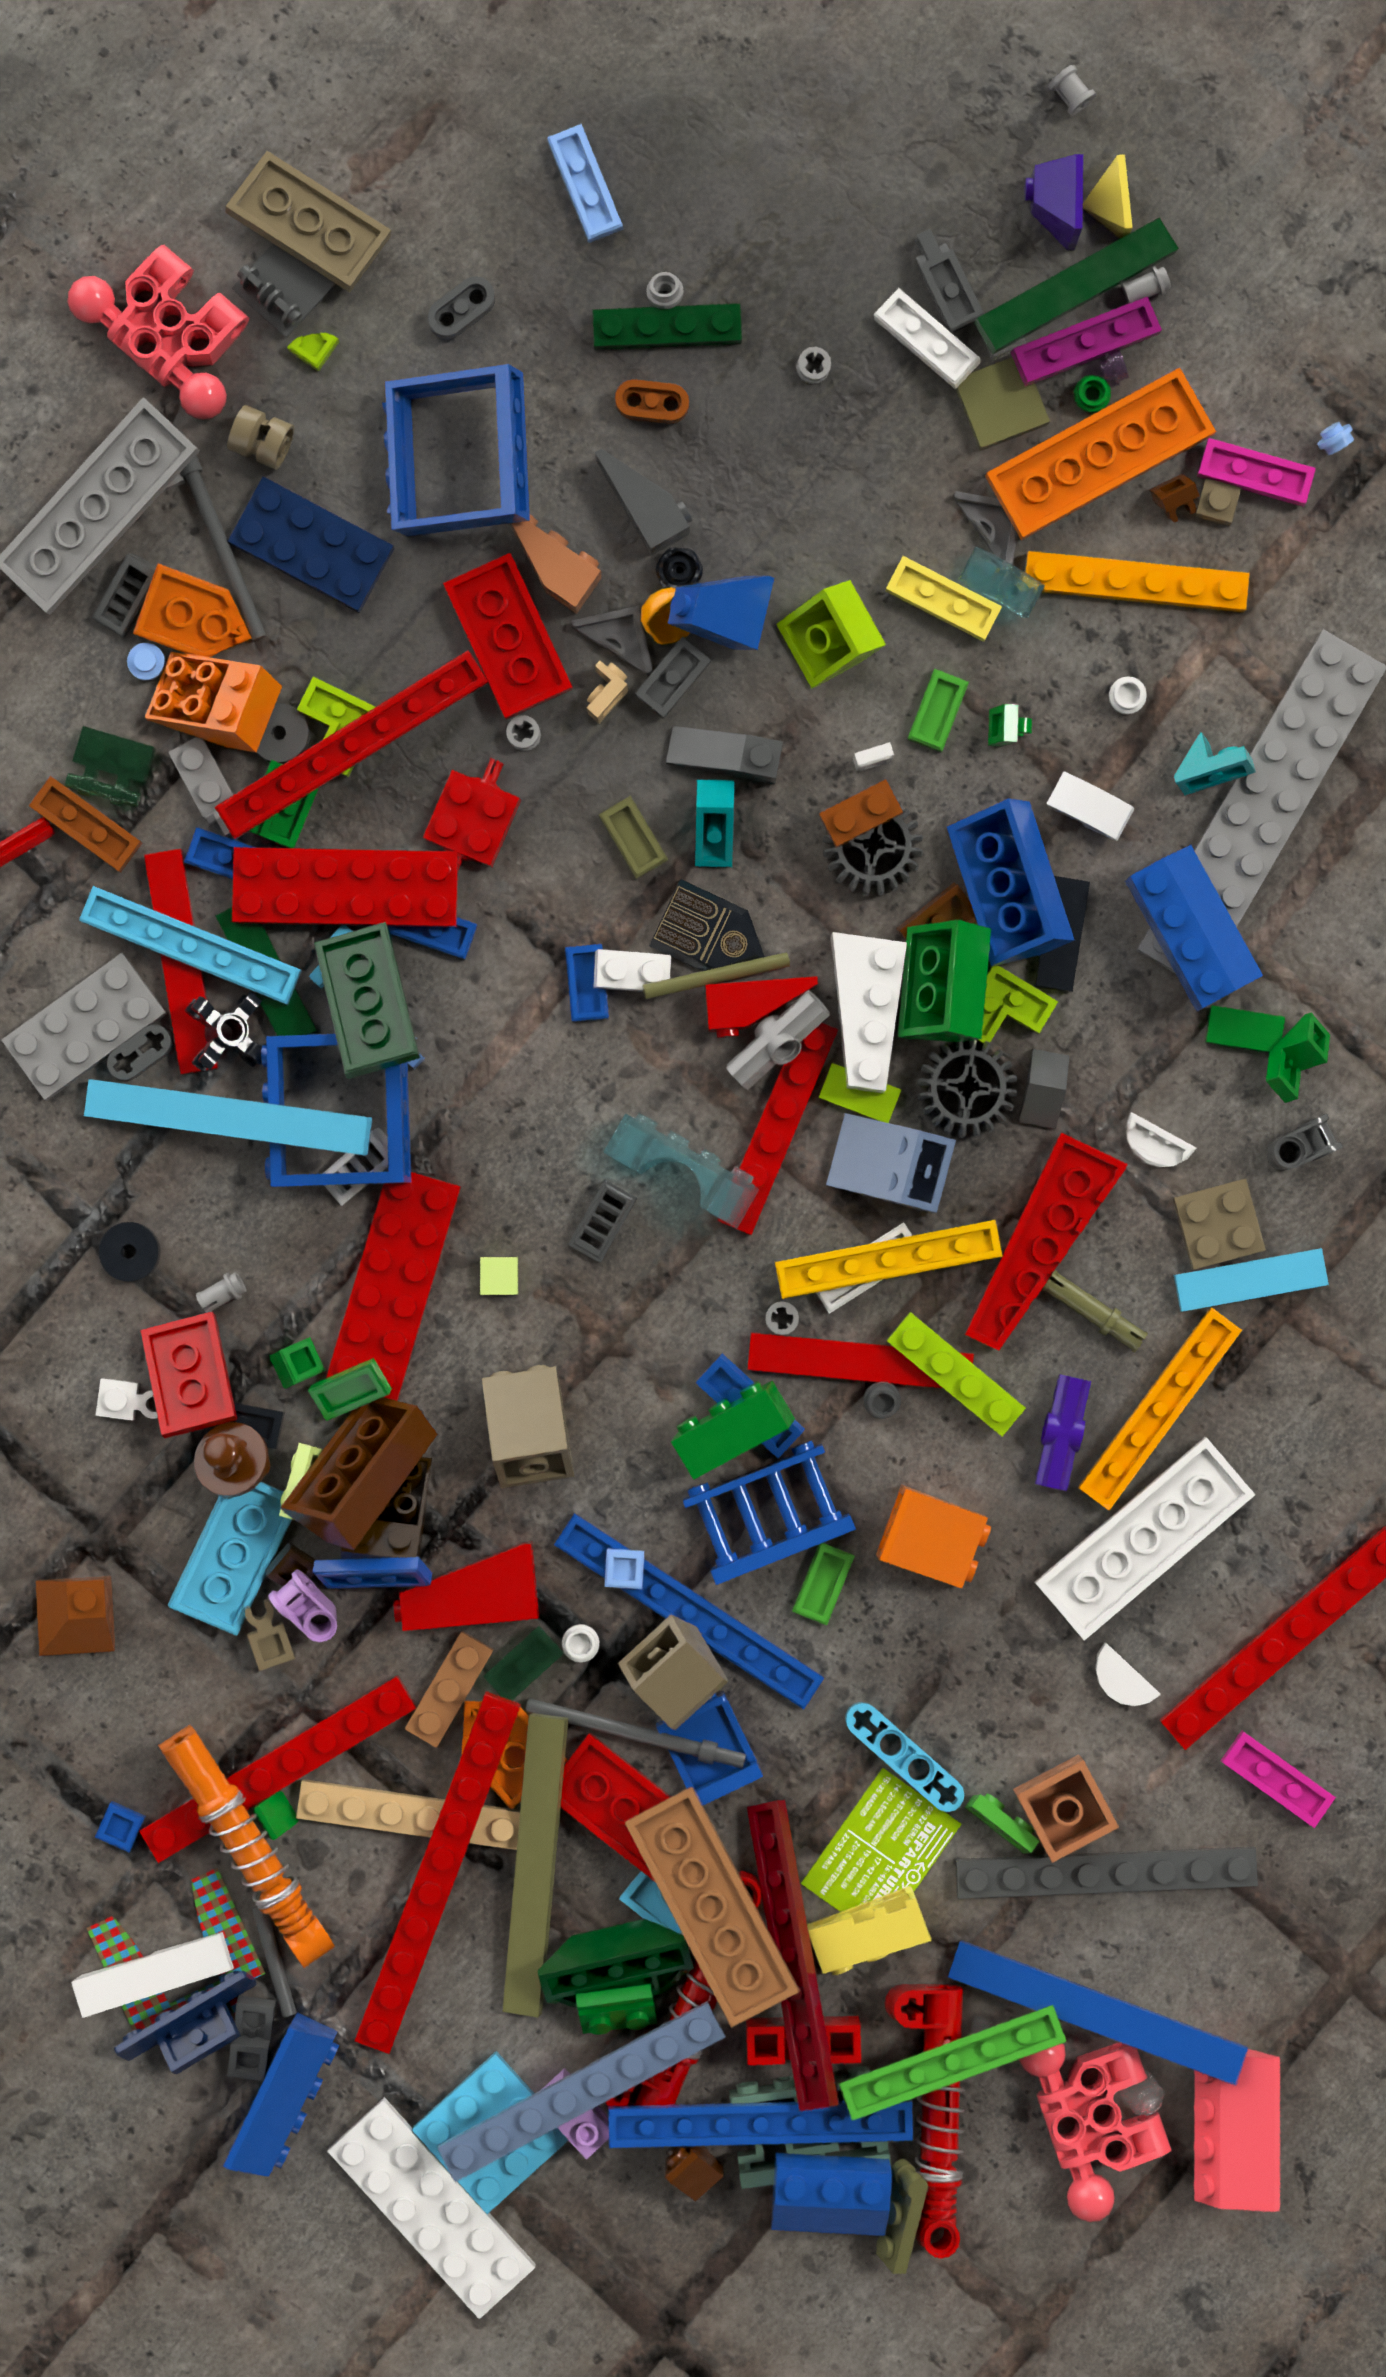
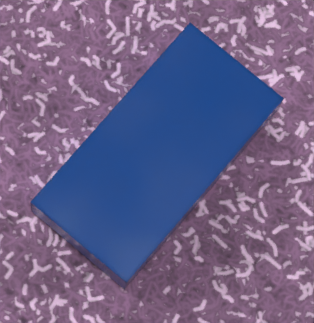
M602 944L565 947L572 1022L609 1019L607 990L593 988L595 951L598 949L603 950Z

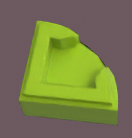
M314 333L296 338L289 344L287 349L319 372L340 341L337 337L328 333Z

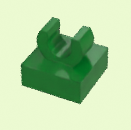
M1002 704L989 709L988 746H1007L1016 743L1017 737H1022L1023 734H1032V719L1018 717V705Z

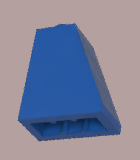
M742 576L676 587L670 605L671 611L667 624L733 650H758L774 577Z

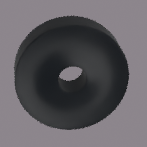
M122 1222L114 1225L104 1234L99 1245V1258L103 1268L109 1275L121 1281L132 1282L146 1278L155 1270L160 1260L161 1250L156 1235L147 1226L136 1222ZM131 1244L135 1247L136 1254L133 1258L128 1259L124 1256L123 1251L127 1245Z

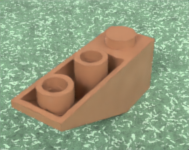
M530 515V521L509 523L546 594L577 614L602 578L601 570L597 568L599 562L583 551L578 555L566 546L569 542L555 531L550 530L548 534L536 526L538 521L532 515Z

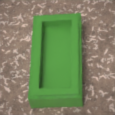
M934 669L907 740L942 753L969 682Z
M826 1543L818 1544L792 1612L827 1625L855 1555Z

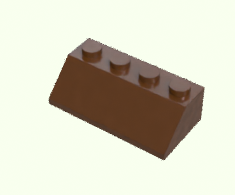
M382 1397L352 1410L280 1508L284 1513L327 1543L354 1550L438 1434L416 1405Z

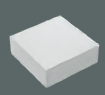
M890 742L854 753L853 761L856 771L861 772L890 763L894 753Z

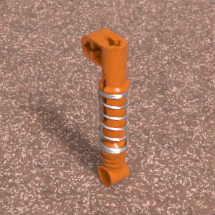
M188 1725L158 1745L177 1776L197 1802L199 1819H202L201 1822H210L209 1834L219 1836L222 1841L220 1851L230 1853L233 1858L231 1868L241 1871L243 1874L242 1885L252 1888L254 1891L253 1901L256 1902V1906H258L261 1913L268 1914L270 1918L274 1919V1924L279 1927L280 1933L284 1934V1940L303 1968L307 1967L333 1949L335 1945L316 1916L312 1915V1910L307 1908V1902L302 1900V1886L299 1880L294 1876L286 1878L282 1876L289 1865L281 1864L275 1855L278 1848H271L266 1839H264L267 1831L260 1833L253 1822L256 1814L249 1816L242 1805L246 1799L243 1797V1793H241V1790H238L236 1785L228 1783L225 1775L220 1771L219 1766L195 1729ZM258 1891H261L260 1896L256 1899Z

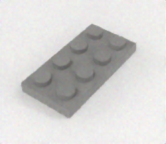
M120 953L1 1041L43 1099L48 1101L106 1059L119 1045L143 1028L153 1025L164 1017L167 1012L125 954Z

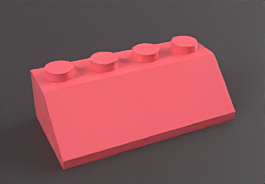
M1248 2049L1236 2085L1194 2070V2201L1219 2209L1280 2211V2057Z

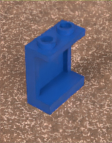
M724 1691L714 1694L676 1730L671 1729L663 1720L656 1723L659 1734L667 1733L698 1742H703V1739L717 1742L718 1747L746 1754L744 1767L741 1769L714 1762L713 1765L699 1762L698 1757L669 1750L686 1788L693 1786L702 1805L763 1777L762 1770Z

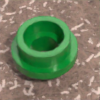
M1097 375L1083 377L1074 389L1076 405L1087 413H1097L1104 409L1111 398V388L1108 382ZM1093 389L1097 391L1099 398L1091 401L1087 399L1085 392Z

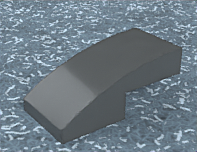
M239 1995L236 2004L235 2024L241 2036L231 2042L227 2076L264 2081L269 2058L276 2000Z

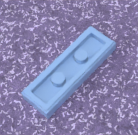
M582 124L547 137L548 144L588 242L591 243L623 230V225Z

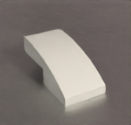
M1063 772L1047 802L1050 809L1077 820L1086 828L1115 841H1118L1134 811L1133 806L1066 772Z

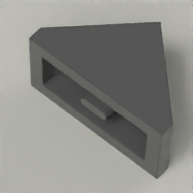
M1032 1049L1019 1122L1056 1129L1067 1089L1068 1055Z

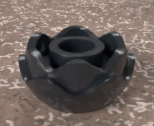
M672 547L667 549L656 565V575L664 588L698 584L703 574V566L697 554L689 548ZM682 568L683 572L681 574H678L676 572V569Z

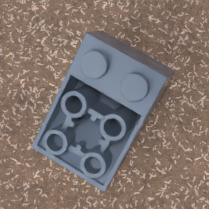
M845 1113L826 1185L935 1214L940 1203L956 1140Z

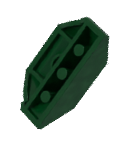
M641 1919L572 1935L537 1971L547 2003L557 2004L559 2002L569 2007L577 2008L576 1994L646 1984H651L653 1996L665 1993L685 1973H689L694 1967L687 1941L682 1934L647 1919Z

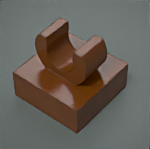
M1183 473L1149 489L1154 503L1163 509L1166 516L1174 523L1178 521L1176 509L1185 504V508L1189 513H1196V505L1193 499L1200 497L1196 484Z

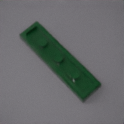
M232 907L215 915L227 940L281 961L263 924L233 923ZM296 988L288 1005L255 992L256 996L262 1000L261 1005L277 1036L311 1035L317 1032Z

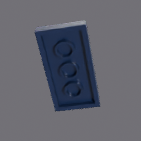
M264 476L261 478L228 539L230 545L358 613L361 612L395 549L392 544Z

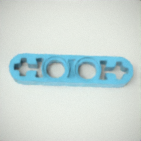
M858 1702L849 1707L845 1716L847 1727L886 1764L941 1811L951 1812L961 1806L964 1801V1790L952 1775L869 1703ZM857 1710L860 1713L869 1710L871 1714L868 1719L877 1728L881 1721L886 1724V1727L876 1733L873 1742L866 1739L873 1734L863 1725L858 1729L853 1726L856 1723L853 1714ZM890 1733L897 1735L901 1740L900 1750L893 1755L883 1753L880 1748L882 1737ZM918 1758L924 1759L929 1765L928 1775L920 1780L911 1778L908 1773L910 1762ZM937 1771L943 1774L936 1779L945 1788H949L951 1785L956 1787L953 1790L956 1799L952 1803L948 1800L940 1803L938 1800L941 1794L932 1785L929 1792L923 1789V1787L933 1781Z

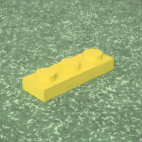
M905 556L900 560L885 592L983 642L1002 606Z

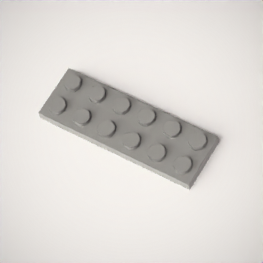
M143 397L0 554V569L40 608L51 615L200 450Z

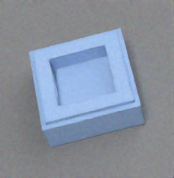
M607 1548L605 1587L642 1589L645 1551Z

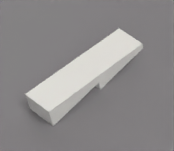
M221 1932L158 1950L145 1957L82 1974L71 1983L81 2016L84 2018L230 1971L234 1967L224 1934Z

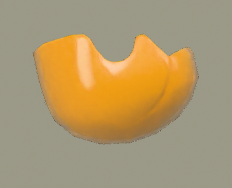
M676 588L661 589L651 594L642 605V625L645 631L658 644L675 643L681 637L685 638L690 634V632L667 624L671 611L670 605Z

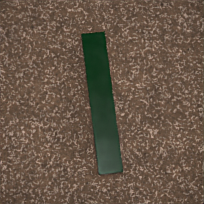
M1159 217L978 317L974 324L992 354H995L1170 257L1179 248Z

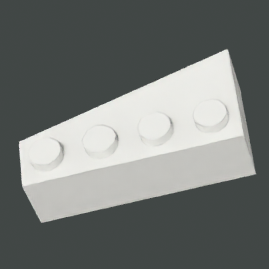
M832 932L831 945L847 1088L885 1093L907 943Z

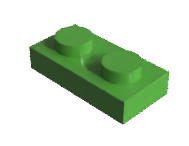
M988 1793L985 1797L981 1794L973 1795L964 1807L1023 1854L1032 1853L1040 1840L1032 1835L1035 1830L1031 1825L1019 1817H1016L1014 1820L1003 1812L1005 1806Z

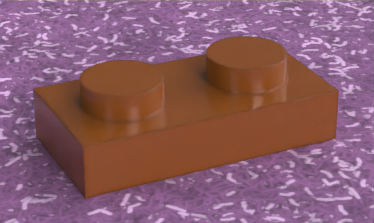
M885 779L819 813V817L835 848H838L902 815L903 811Z

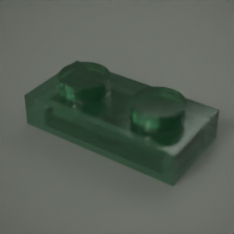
M538 1625L485 1673L483 1677L501 1697L512 1701L564 1654V1651Z

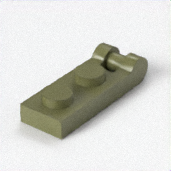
M900 2159L891 2167L894 2184L890 2196V2212L885 2236H879L876 2245L877 2256L893 2274H906L928 2189L927 2181L919 2173H915L916 2171L912 2164L906 2159Z

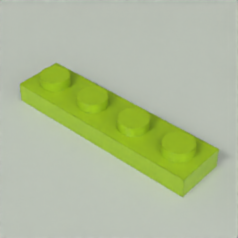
M911 1312L886 1340L1001 1437L1004 1436L1026 1409Z

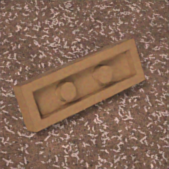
M461 1631L406 1725L405 1730L437 1748L494 1649L466 1632Z

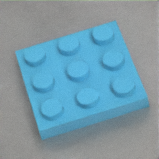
M496 2051L413 2126L412 2131L448 2170L437 2149L439 2144L533 2095L534 2092ZM555 2128L460 2179L458 2182L485 2213L488 2214L560 2149L568 2139L558 2128Z

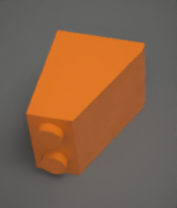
M901 1485L876 1556L879 1560L963 1588L964 1582L971 1583L975 1575L978 1561L973 1560L978 1546L984 1548L991 1531V1526L986 1525L988 1517Z

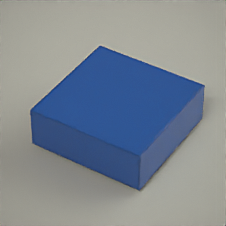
M112 1801L108 1806L95 1838L130 1852L146 1816Z

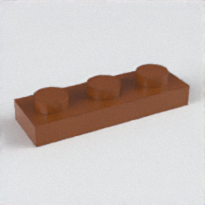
M52 776L48 778L29 804V807L120 873L143 844Z

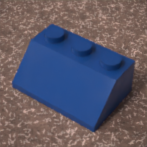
M776 2153L771 2230L885 2236L890 2212L892 2180L889 2159Z

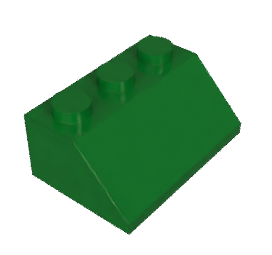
M961 920L907 927L898 1037L947 1042L982 1039L991 928Z

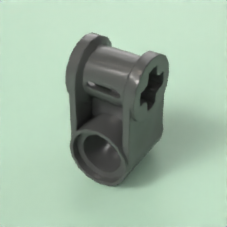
M1326 1113L1298 1126L1296 1130L1272 1141L1267 1148L1266 1154L1270 1165L1277 1170L1285 1171L1299 1167L1312 1160L1315 1161L1343 1147L1342 1143L1336 1141L1328 1125V1114ZM1283 1143L1291 1145L1294 1149V1159L1290 1163H1286L1280 1158L1279 1148Z

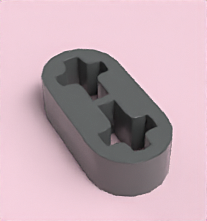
M149 1025L137 1032L109 1054L107 1068L110 1074L123 1081H131L140 1076L171 1052L173 1038L170 1032L159 1025ZM150 1033L156 1036L163 1034L164 1039L160 1042L163 1048L160 1051L150 1048L145 1053L142 1052L141 1049L150 1042L148 1038ZM135 1053L139 1055L138 1058L131 1062L130 1065L133 1070L130 1073L125 1070L117 1071L116 1067L120 1064L118 1060L120 1055L127 1058Z

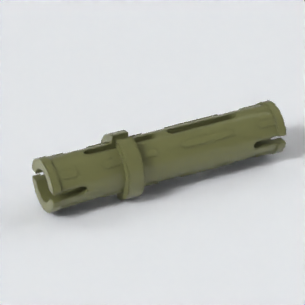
M1054 1270L1042 1288L1044 1292L1046 1291L1099 1327L1101 1334L1104 1336L1107 1334L1111 1335L1134 1353L1143 1343L1142 1340H1145L1148 1335L1146 1331L1141 1330L1122 1317L1120 1310L1114 1308V1310L1110 1309L1060 1275L1056 1270Z

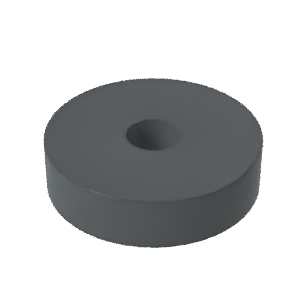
M276 703L258 747L257 754L267 762H271L272 759L278 763L285 764L304 752L309 744L310 730L303 715L290 705ZM277 728H284L286 730V736L282 740L273 738V732Z

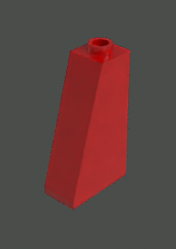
M533 1541L523 1542L432 1578L431 1585L412 1586L402 1590L399 1593L400 1600H394L395 1622H402V1631L538 1619L539 1608Z

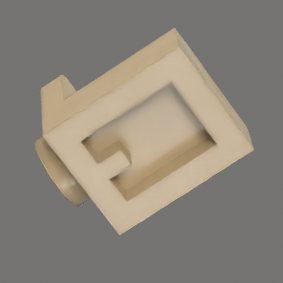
M599 660L595 665L596 673L607 681L608 684L605 687L602 684L598 685L587 698V702L590 703L587 707L588 715L598 724L603 721L629 691L627 683L624 682L627 678L625 673L615 664L610 663L606 666Z

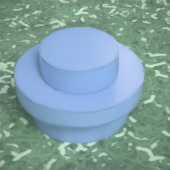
M1337 422L1327 427L1320 433L1323 439L1317 443L1318 447L1325 449L1328 455L1340 451L1354 440L1350 433L1353 430L1351 425L1342 426L1340 422Z
M140 643L129 652L127 665L130 672L136 678L152 680L162 673L165 667V658L162 651L156 645Z

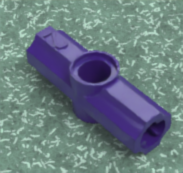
M1059 1374L1053 1395L1051 1412L1047 1413L1042 1430L1041 1445H1043L1034 1484L1067 1491L1075 1453L1079 1452L1084 1435L1085 1420H1083L1091 1381Z

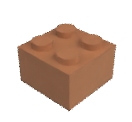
M1079 1754L1013 1789L1052 1863L1119 1828L1086 1763Z

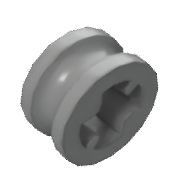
M809 347L804 350L799 356L796 366L799 377L804 382L810 384L823 381L831 368V358L828 353L819 347ZM812 357V361L816 357L822 361L820 366L822 372L816 374L815 369L813 373L806 370L808 365L807 358Z
M516 716L509 722L506 729L507 738L516 750L530 751L540 742V728L530 716ZM525 724L530 725L529 731L531 734L533 733L532 738H524L522 742H518L516 740L518 736L514 733L516 727L523 729Z
M782 1301L774 1303L766 1311L765 1321L769 1330L773 1333L785 1335L795 1330L798 1325L799 1316L793 1305ZM784 1307L786 1308V1314L793 1316L791 1325L786 1323L788 1326L786 1329H778V1323L771 1321L772 1313L778 1314L777 1308Z

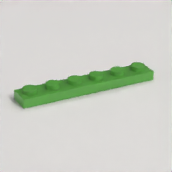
M1051 2005L839 2083L853 2121L1067 2041L1054 2006Z

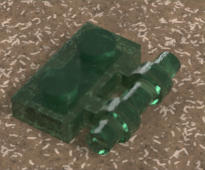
M83 726L72 762L86 768L82 776L69 772L66 777L65 787L78 790V794L85 797L95 795L109 799L110 804L119 807L126 804L137 808L141 793L129 790L131 780L146 784L156 748ZM99 771L118 776L115 785L97 781Z

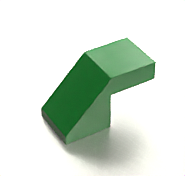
M1312 1012L1305 1014L1269 1053L1266 1082L1284 1103L1298 1099L1301 1071L1327 1063L1330 1034Z

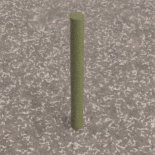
M787 952L644 984L642 988L645 999L703 987L707 984H716L790 967V961Z

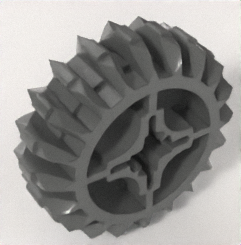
M907 808L902 810V815L888 821L900 833L903 845L896 844V841L888 840L882 832V825L875 828L877 830L876 838L879 840L878 844L882 843L884 849L877 850L873 856L872 864L869 863L870 854L867 853L868 848L864 849L862 843L866 844L873 836L874 829L838 848L834 846V848L823 851L824 858H836V861L828 865V871L832 872L839 868L842 870L836 878L839 884L849 877L852 881L849 884L848 891L854 892L857 884L861 883L864 884L862 895L868 896L870 885H876L877 895L883 896V884L887 883L892 892H895L899 888L895 880L896 877L904 883L910 881V876L904 869L917 871L919 865L911 860L910 857H922L923 850L912 847V844L922 842L923 836L921 834H910L919 824L917 820L905 824L904 820L910 814ZM824 835L823 842L834 845L830 836ZM842 847L850 848V851H855L862 856L864 860L863 873L855 870L848 863ZM893 855L902 856L901 861L894 869L882 875H874L877 861L880 858L893 857Z
M976 1040L968 1042V1049H963L962 1042H954L955 1051L951 1052L946 1043L940 1045L941 1052L944 1055L943 1058H940L934 1052H931L928 1056L935 1064L934 1068L925 1064L920 1068L923 1073L930 1075L929 1079L922 1078L917 1080L918 1086L928 1087V1092L917 1095L918 1101L929 1099L931 1105L922 1109V1112L926 1115L933 1110L936 1111L938 1116L932 1120L931 1124L933 1126H937L942 1119L947 1121L943 1131L947 1135L951 1133L954 1125L959 1126V1138L965 1137L966 1127H971L974 1138L979 1137V1125L983 1124L988 1133L994 1131V1126L990 1121L991 1118H994L1000 1124L1006 1121L1004 1115L999 1112L1000 1108L1006 1111H1012L1014 1105L1004 1101L1005 1097H1016L1018 1094L1017 1090L1007 1089L1006 1084L1016 1082L1017 1076L1010 1075L1005 1077L1003 1071L1012 1067V1063L1007 1061L1000 1066L996 1062L1003 1055V1051L1000 1049L992 1057L989 1056L987 1052L990 1049L991 1043L988 1041L982 1045L980 1051L976 1050ZM958 1058H965L959 1078L938 1079L942 1068L947 1063ZM976 1060L983 1062L989 1067L995 1076L997 1086L984 1083L978 1078L976 1074L977 1066H975ZM970 1070L969 1079L973 1081L972 1084H976L977 1089H985L986 1091L978 1090L977 1092H972L966 1100L965 1106V1097L961 1095L962 1092H958L957 1087H950L948 1085L956 1086L957 1084H962ZM937 1090L951 1093L956 1097L959 1110L958 1117L943 1107ZM996 1097L993 1106L986 1114L969 1119L970 1110L975 1098Z

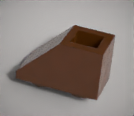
M670 2146L666 2151L668 2157L665 2159V2178L695 2202L724 2176L723 2166L705 2146Z

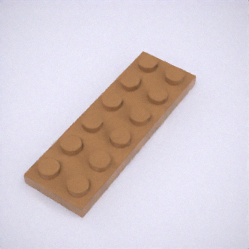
M693 1786L625 1822L731 2028L799 1992L795 1980Z

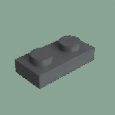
M681 637L637 690L635 696L661 718L665 719L709 666L711 660L684 637Z

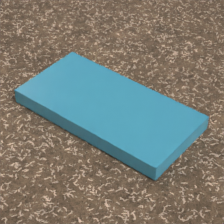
M260 1482L253 1490L244 1495L231 1499L218 1497L170 1598L169 1608L233 1635H238L246 1618L245 1607H251L266 1576L265 1569L273 1561L292 1519L279 1516L281 1496L284 1491Z

